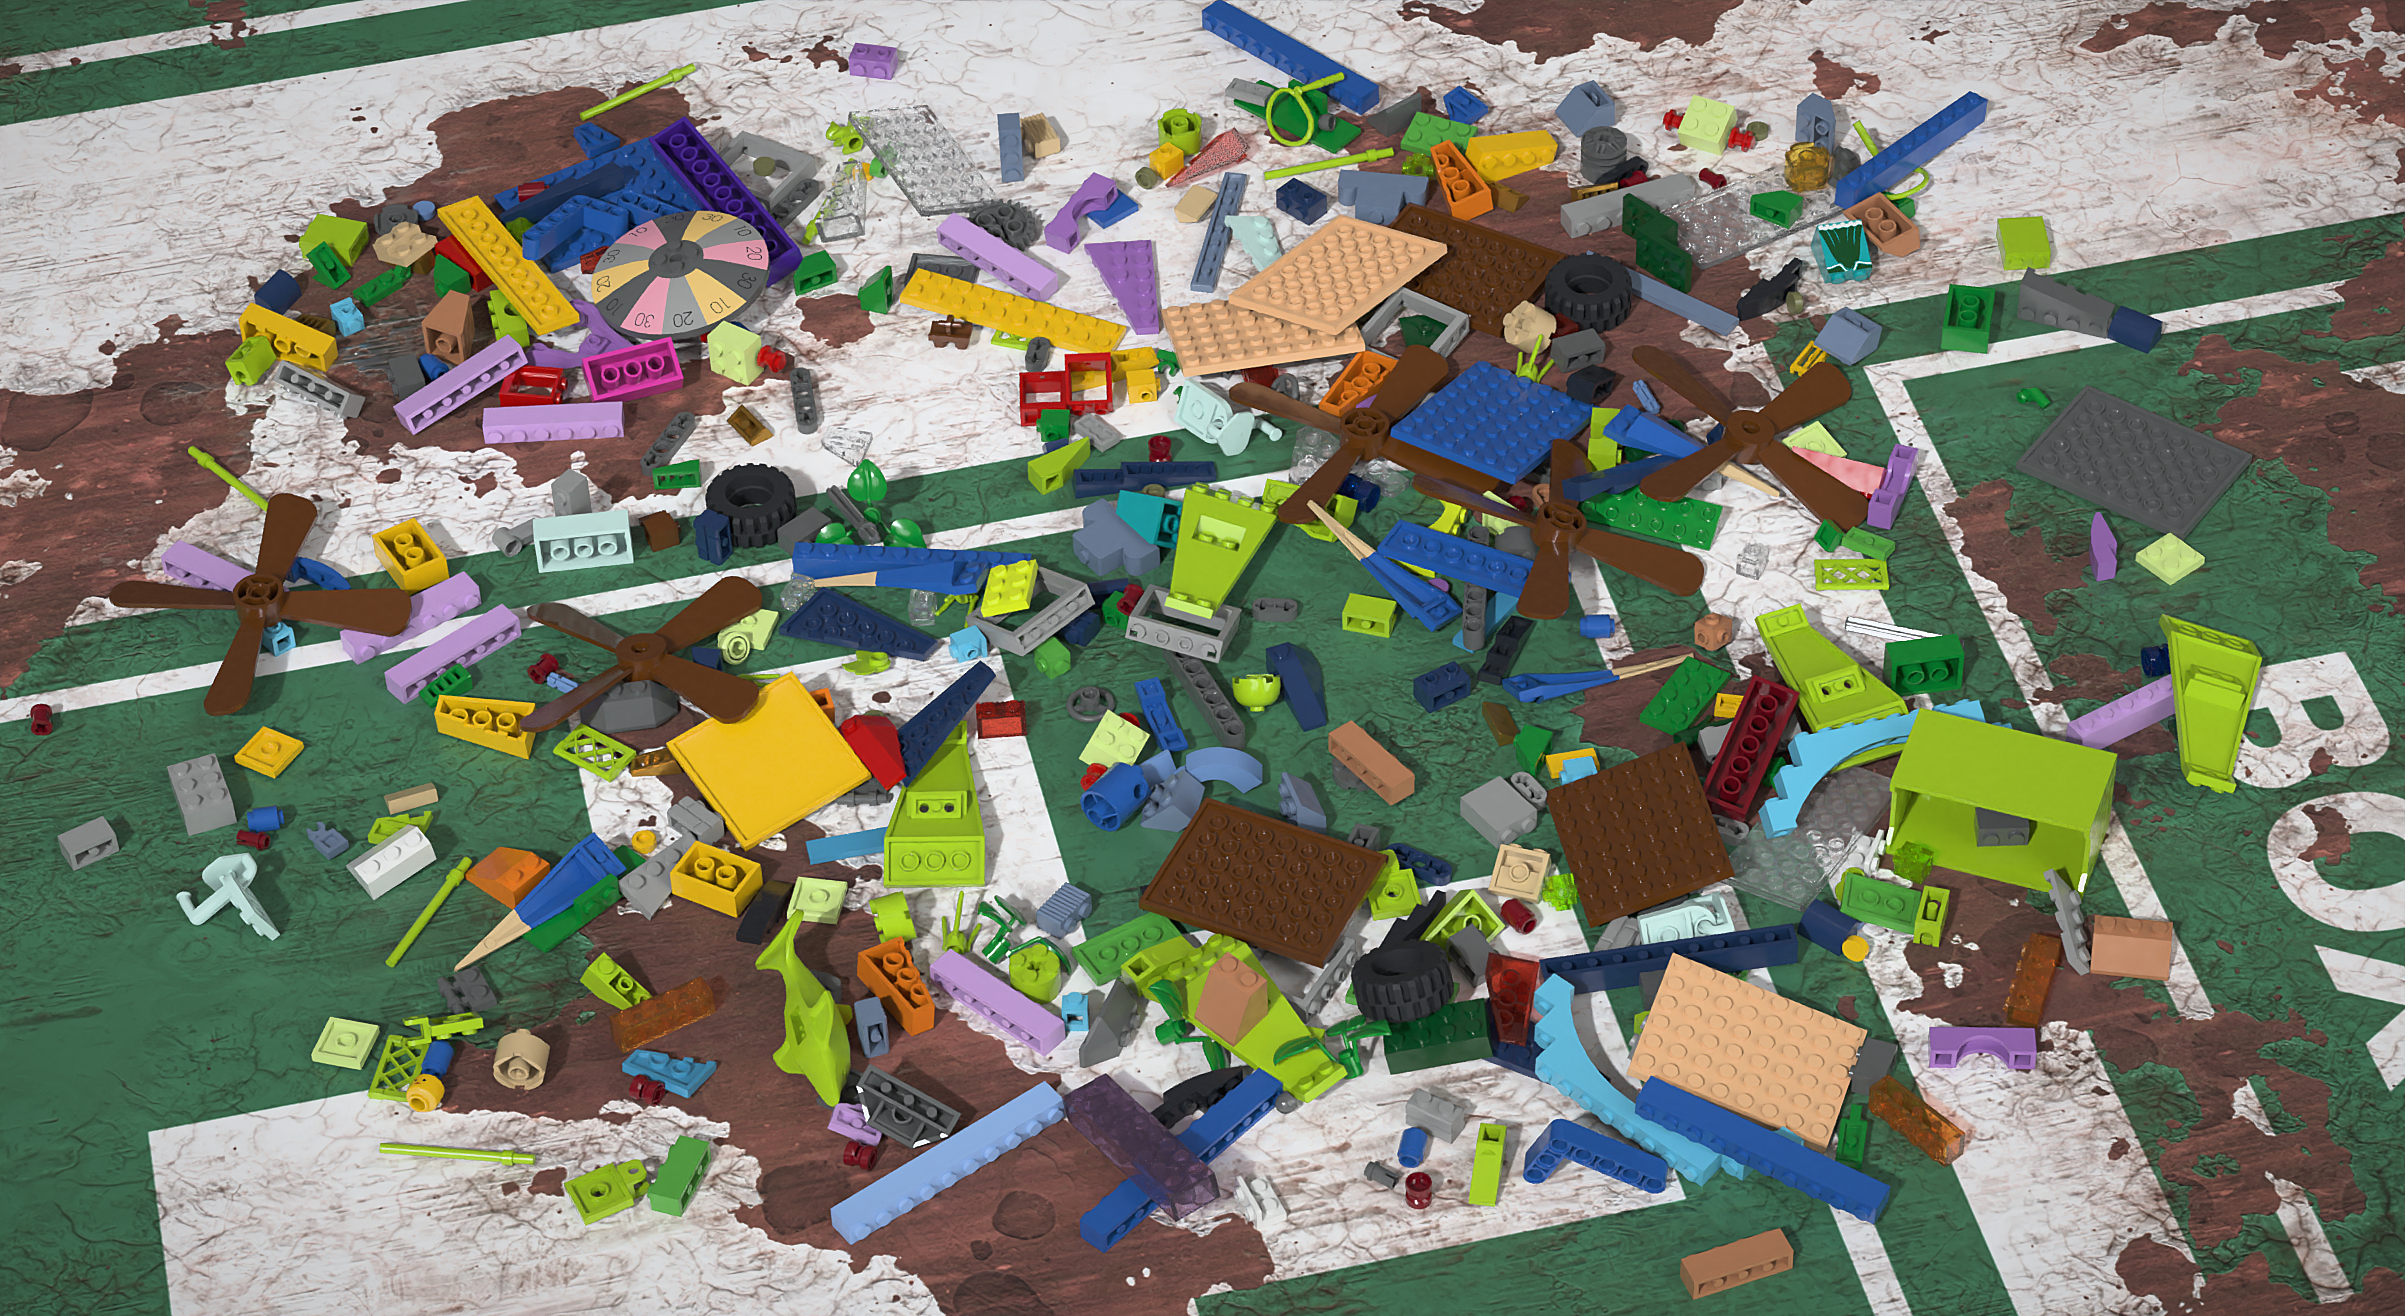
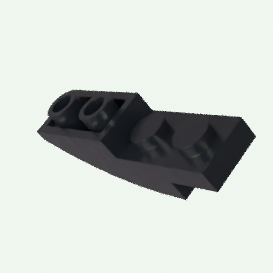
M1795 257L1790 263L1785 264L1782 270L1776 276H1773L1770 281L1762 278L1756 285H1753L1750 291L1737 302L1736 309L1738 310L1737 318H1739V321L1762 316L1786 303L1788 292L1797 291L1798 281L1802 278L1803 260Z
M1230 1067L1213 1070L1187 1079L1163 1093V1104L1150 1112L1151 1130L1159 1136L1164 1131L1171 1129L1184 1117L1191 1115L1197 1108L1205 1114L1213 1104H1217L1223 1099L1229 1090L1236 1088L1243 1082V1069L1240 1067Z

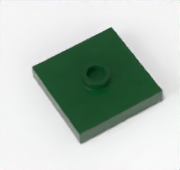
M1426 315L1398 318V325L1406 348L1411 345H1423L1430 348L1448 327L1446 324Z

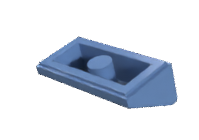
M1168 749L1138 765L1143 770V777L1149 788L1166 781L1176 771Z

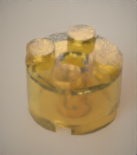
M1799 142L1790 146V150L1785 153L1784 180L1792 187L1794 192L1801 193L1826 187L1830 160L1828 150L1823 146L1821 148L1814 146L1813 142Z

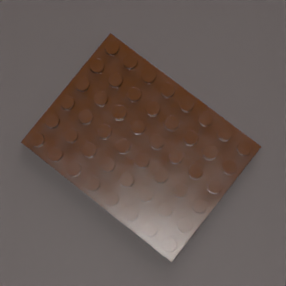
M1411 202L1407 204L1387 227L1447 245V253L1402 287L1467 314L1470 328L1499 338L1504 334L1505 326L1503 325V319L1505 315L1511 313L1523 301L1531 303L1545 287V279L1549 270L1555 264L1557 265V262L1564 258L1566 260V254Z
M1685 741L1546 791V801L1590 928L1735 876Z
M1206 797L1138 901L1139 908L1215 934L1227 935L1246 944L1324 969L1387 866L1388 855Z

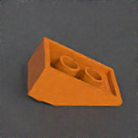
M498 847L464 874V878L513 910L548 875L550 865L533 852Z

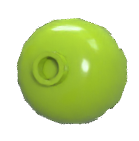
M1273 674L1246 675V679H1240V676L1232 677L1233 693L1236 700L1241 705L1250 707V711H1265V706L1273 704L1280 694V675L1273 677Z

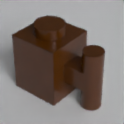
M666 510L638 518L640 526L644 527L645 539L653 553L680 544L679 534H681V527L677 520L674 521Z

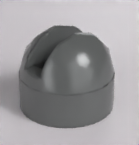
M1322 114L1319 117L1318 127L1321 130L1332 132L1335 129L1336 118L1334 114Z
M1284 1091L1276 1098V1109L1282 1114L1291 1113L1298 1108L1296 1101L1287 1091Z

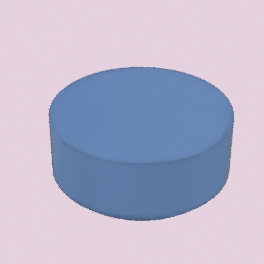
M420 201L413 206V209L417 211L420 221L430 220L436 214L435 205L430 201Z

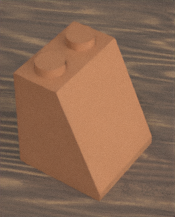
M450 290L421 323L426 353L436 355L445 363L458 366L470 358L475 327L470 296Z
M1227 951L1209 970L1194 1019L1232 1047H1235L1268 1014L1267 980Z

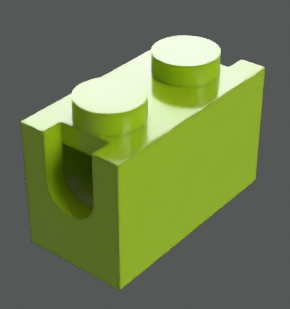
M266 336L248 337L227 359L225 364L236 385H241L242 382H245L247 386H251L259 381L261 375L270 369V366L277 358Z
M1350 593L1342 612L1343 630L1389 638L1397 619V614H1394L1397 601Z
M1924 886L1915 920L1913 943L1920 944L1921 941L1925 945L1939 947L1948 913L1950 890ZM1931 900H1937V901H1939V902L1941 903L1940 910L1937 909V908H1938V905H1937L1935 902H1930V901H1931Z

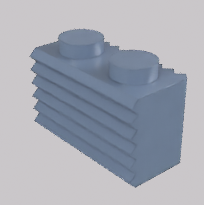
M1065 882L1058 891H1055V894H1052V897H1049V900H1046L1037 909L1036 921L1038 929L1054 935L1055 938L1058 937L1059 940L1067 933H1072L1077 923L1082 918H1087L1092 911L1091 894Z
M879 997L855 1002L857 1036L865 1057L872 1058L888 1054L890 1046L887 1017Z

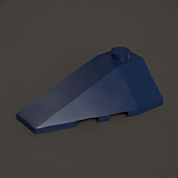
M1290 642L1266 648V670L1269 674H1273V677L1280 675V693L1303 732L1326 726L1321 669L1312 653Z

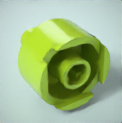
M1183 108L1166 111L1163 117L1158 119L1159 147L1169 142L1181 149L1184 156L1200 153L1202 146V122L1200 116L1193 112L1194 115L1187 113V109Z
M903 891L868 900L872 914H878V916L874 917L877 931H883V934L879 935L881 944L899 936H902L904 943L917 938Z
M1036 944L1033 947L1013 954L1009 958L1011 988L1020 991L1025 997L1040 1005L1050 1003L1056 999L1062 983L1060 961L1055 953L1048 950L1043 944Z

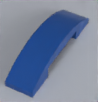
M303 557L297 558L286 579L295 584L301 578L328 590L351 589L347 580L336 570L318 561Z
M1158 677L1134 683L1144 717L1160 750L1168 749L1172 753L1188 749L1181 728L1177 727L1165 701V692Z

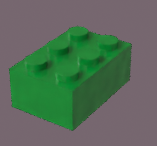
M1957 284L1949 285L1941 349L1987 354L1994 311V288Z
M1950 634L1885 643L1882 676L1884 684L1900 697L1961 689L1964 651L1958 635Z

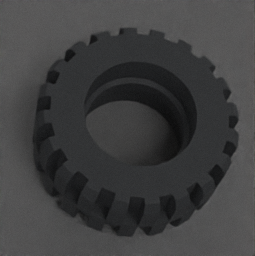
M1580 253L1579 256H1575V254L1570 255L1566 260L1563 258L1558 261L1557 265L1555 264L1546 275V311L1555 317L1556 324L1559 323L1560 328L1564 330L1569 329L1572 333H1577L1593 328L1597 334H1601L1605 330H1613L1615 325L1619 326L1630 313L1631 277L1624 266L1622 267L1620 262L1617 260L1613 261L1609 256L1605 255L1602 257L1597 253H1593V255H1587V253Z
M747 463L744 466L739 464L735 465L733 469H726L722 471L721 475H717L712 480L705 494L706 509L717 512V515L722 514L729 517L733 547L742 546L743 549H750V547L762 548L766 544L772 545L778 539L777 529L797 517L796 496L792 480L784 472H779L778 468L773 466L767 467L766 464L759 463V465H754L753 463ZM748 504H762L760 506L751 508L742 507Z
M1410 939V941L1399 940L1396 943L1383 944L1382 947L1370 950V953L1363 954L1360 960L1356 961L1351 971V980L1358 1009L1366 1018L1372 1021L1386 1019L1388 1023L1394 1022V1024H1399L1403 1021H1416L1420 1017L1425 1018L1430 1013L1439 1011L1441 1006H1445L1454 992V983L1447 953L1436 943H1430L1427 940L1418 941L1417 939Z

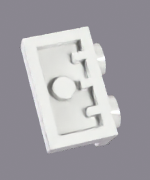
M1879 829L1875 838L1854 833L1839 867V873L1842 874L1851 867L1861 869L1867 878H1870L1872 872L1876 873L1880 862L1878 857L1879 855H1884L1886 851L1885 844L1887 841L1884 840V830Z
M1241 1175L1235 1177V1187L1233 1188L1235 1200L1237 1203H1242L1246 1219L1249 1222L1252 1221L1257 1230L1287 1220V1213L1265 1176L1246 1183Z

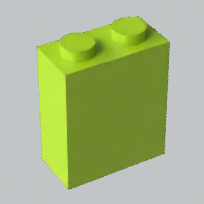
M317 214L314 220L310 222L304 235L299 239L302 257L308 259L306 254L325 241L343 266L352 267L370 240L367 223Z
M2043 216L1997 219L1996 238L2004 270H2023L2028 267L2032 269L2049 268L2051 249Z

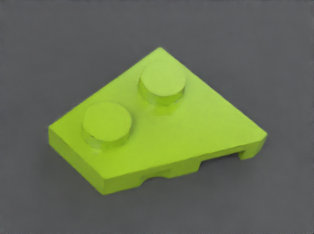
M424 811V816L409 818V814L377 818L368 834L369 843L379 844L408 824L418 827L425 834L433 819L432 811Z

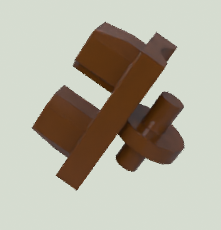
M948 314L946 321H932L928 339L933 341L936 348H944L948 342H953L957 349L966 350L972 335L973 324L954 321V315Z

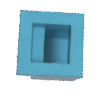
M350 297L330 305L332 321L335 322V326L344 337L365 329L363 315L353 304Z
M282 621L272 627H267L264 630L262 644L277 657L296 647L293 629L291 627L288 628ZM284 640V642L277 644V641Z
M976 625L950 634L948 650L953 659L956 658L959 664L978 656L988 657L986 638Z
M1592 756L1563 760L1562 771H1559L1561 786L1596 774L1597 769Z
M1079 992L1062 995L1061 1012L1065 1031H1089L1090 1009L1088 995H1082ZM1069 1016H1083V1021H1069Z

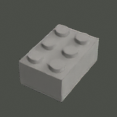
M215 753L167 766L171 788L188 836L237 823L233 802Z

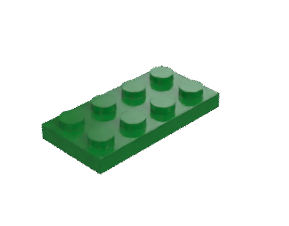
M1687 656L1640 714V722L1670 735L1683 729H1691L1717 698V693H1721L1729 683L1731 673Z

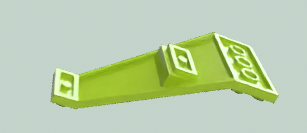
M1801 603L1759 615L1754 619L1762 640L1787 686L1792 690L1800 692L1797 704L1810 725L1813 734L1826 727H1831L1834 730L1851 722L1858 725L1871 718L1883 720L1895 713H1900L1901 716L1909 714L1903 698L1809 625ZM1844 683L1850 684L1851 688H1846ZM1822 689L1827 690L1829 695L1823 694ZM1906 743L1886 745L1865 751L1847 759L1829 773L1831 775L1902 753Z
M2161 614L2158 623L2168 640L2181 770L2187 782L2194 786L2200 787L2202 784L2209 786L2210 789L2218 793L2226 791L2233 794L2236 783L2232 777V772L2262 656L2251 640Z
M961 720L911 784L907 788L902 786L884 836V888L985 887V834L967 748V720ZM927 806L929 808V810L925 813L920 811L921 807ZM947 806H953L954 810L952 812H946L945 808Z

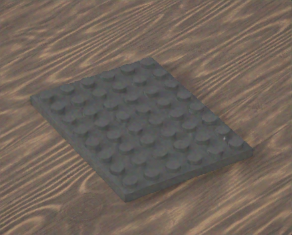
M2086 385L2016 462V469L2164 534L2172 533L2183 541L2252 462V454Z

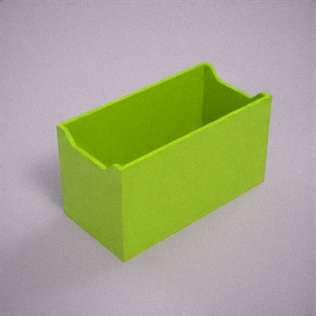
M1920 708L1890 781L1889 791L1892 792L1885 853L2047 893L2053 887L2050 882L2045 880L2044 872L2053 869L2072 891L2076 890L2082 901L2109 827L2118 754ZM1975 807L2027 818L2030 827L2028 845L1977 847L1974 830Z

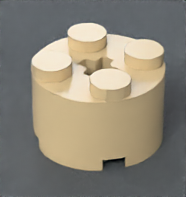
M1528 301L1521 302L1511 313L1506 314L1503 319L1506 342L1526 353L1532 354L1540 334L1543 335V339L1537 354L1543 352L1552 341L1549 339L1551 332L1555 333L1556 330L1555 317Z
M518 1029L516 1033L505 1035L499 1040L493 1064L495 1079L502 1085L515 1089L516 1085L525 1086L524 1090L538 1087L543 1082L550 1046L540 1038L531 1035V1032L526 1029Z

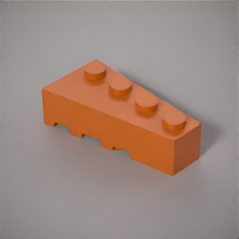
M1450 139L1430 148L1433 169L1450 216L1468 221L1493 209L1490 188Z
M1367 350L1358 352L1319 402V410L1341 419L1347 411L1355 409L1357 404L1379 393L1398 360Z
M902 936L859 952L857 976L876 997H879L881 1003L912 1037L934 1028L935 1004L925 984L920 979L917 967H914L911 961L912 956L909 950H906Z

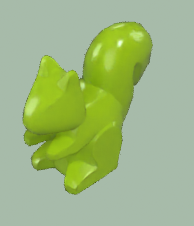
M860 115L851 117L847 122V126L840 127L832 121L826 131V139L835 141L833 143L834 147L844 145L842 149L844 155L860 151L863 140L866 137L865 131L869 130L871 121L869 118Z

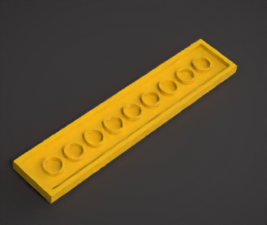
M478 196L437 209L438 217L538 336L580 322L578 312L533 260H527L522 257V247Z
M920 268L916 270L900 294L901 303L947 316L952 314L954 318L1019 335L1024 338L1045 337L1049 340L1050 345L1077 353L1115 351L1126 334V326Z

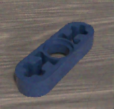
M1393 843L1386 848V850L1390 849L1396 854L1399 870L1412 868L1414 877L1435 886H1446L1452 881V867L1450 864L1401 843ZM1415 862H1422L1425 864V866L1418 868L1414 867L1412 864Z

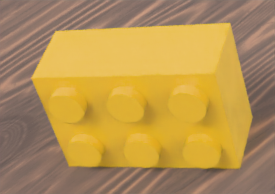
M415 518L372 535L375 556L397 585L408 595L449 579L446 557Z
M697 840L670 872L672 894L738 918L763 886L761 864Z

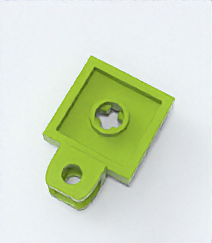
M1390 849L1377 851L1388 855L1389 860L1367 897L1373 921L1410 915L1417 903L1423 905L1412 868L1399 870V863L1394 851ZM1390 892H1393L1394 895H1398V896H1396V897H1389V893H1390Z
M476 1011L428 1019L425 1014L402 1018L405 1026L420 1024L421 1035L406 1038L408 1046L432 1043L431 1036H436V1039H447L452 1037V1033L462 1032V1035L477 1033V1029L484 1028L483 1019Z
M639 1159L622 1163L616 1166L617 1170L614 1164L610 1163L564 1183L565 1190L585 1226L633 1206V1199L643 1196L648 1192L650 1185L646 1180L647 1172ZM632 1169L639 1170L637 1173L634 1174L629 1173V1171ZM636 1183H641V1184H642V1185H641L640 1187H638V1188H634V1186H633V1185L636 1184ZM596 1192L604 1194L600 1197H595Z

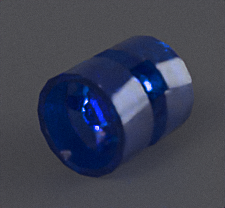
M1350 473L1337 491V495L1358 500L1356 509L1370 513L1379 501L1381 487L1369 480L1364 481L1362 477Z
M2168 642L2162 643L2161 647L2152 645L2141 649V664L2147 678L2163 676L2165 672L2171 674Z

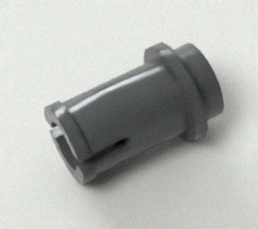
M1370 1161L1364 1170V1176L1367 1177L1368 1181L1374 1180L1391 1190L1395 1188L1399 1181V1174L1380 1166L1378 1161Z

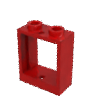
M1111 352L1064 354L1067 410H1070V414L1075 416H1081L1085 413L1104 415L1108 412H1113ZM1106 370L1107 400L1072 401L1071 372Z
M523 365L504 378L499 392L501 407L562 404L563 392H566L568 389V378L564 376V369ZM520 385L553 388L550 396L517 393Z
M1065 371L1019 373L1021 427L1036 426L1037 419H1041L1042 409L1067 410ZM1060 392V401L1026 403L1027 393Z

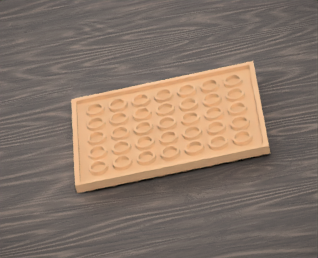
M1340 214L1229 294V303L1238 305L1241 308L1257 311L1258 313L1271 315L1278 319L1291 321L1294 324H1301L1311 329L1324 331L1331 335H1337L1447 253V245Z
M1216 299L1210 303H1191L1189 306H1169L1167 309H1161L1163 324L1184 377L1365 351V342L1356 322L1349 325L1341 333L1331 335L1301 324H1294L1291 321L1258 313L1248 308H1241L1238 305L1229 303V300Z
M1672 953L1626 1074L1644 1082H1647L1650 1076H1654L1770 1131L1779 1130L1784 1126L1802 1138L1805 1147L1824 1154L1851 1080L1848 1077L1852 1065L1856 1066L1858 1060L1856 1057L1859 1046L1862 1047L1867 1030Z

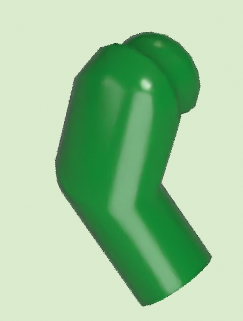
M2024 387L2016 394V399L2021 404L2035 401L2042 410L2051 404V401L2037 387Z

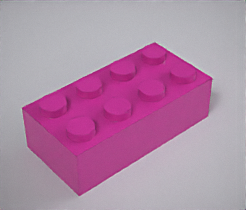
M671 337L582 358L581 369L591 403L627 402L683 387L684 378Z

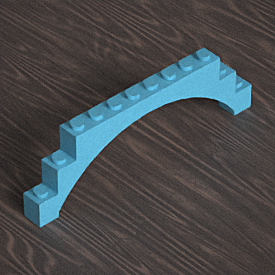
M1964 699L1952 706L1940 704L1932 708L1933 711L1986 723L1979 700L1970 702L1969 699ZM1919 709L1911 711L1908 715L1901 716L1900 713H1895L1883 720L1871 718L1864 721L1863 724L1855 725V723L1851 722L1842 725L1839 729L1832 730L1831 727H1826L1814 734H1809L1808 732L1796 734L1788 745L1793 765L1781 767L1780 771L1773 778L1778 797L1766 800L1765 804L1758 811L1766 838L1772 839L1790 835L1797 828L1795 820L1803 802L1815 784L1833 768L1865 751L1886 745L1906 743ZM2001 722L1992 723L1993 725L2012 729L2011 723L2001 725Z
M1554 973L1534 992V1008L1539 1014L1544 1016L1535 1025L1534 1041L1541 1048L1545 1049L1536 1058L1535 1074L1541 1081L1548 1082L1557 1088L1562 1095L1570 1097L1584 1110L1592 1112L1603 1123L1613 1126L1625 1138L1632 1139L1641 1145L1646 1152L1652 1153L1664 1160L1668 1167H1673L1682 1173L1687 1180L1695 1182L1701 1187L1720 1167L1724 1168L1729 1175L1736 1176L1741 1181L1754 1170L1747 1165L1737 1163L1730 1157L1715 1153L1700 1143L1692 1142L1687 1137L1674 1131H1668L1655 1122L1644 1120L1635 1114L1636 1104L1615 1089L1600 1074L1580 1043L1571 1012V1004L1574 1001V986ZM1784 1126L1779 1130L1772 1131L1804 1146V1140Z

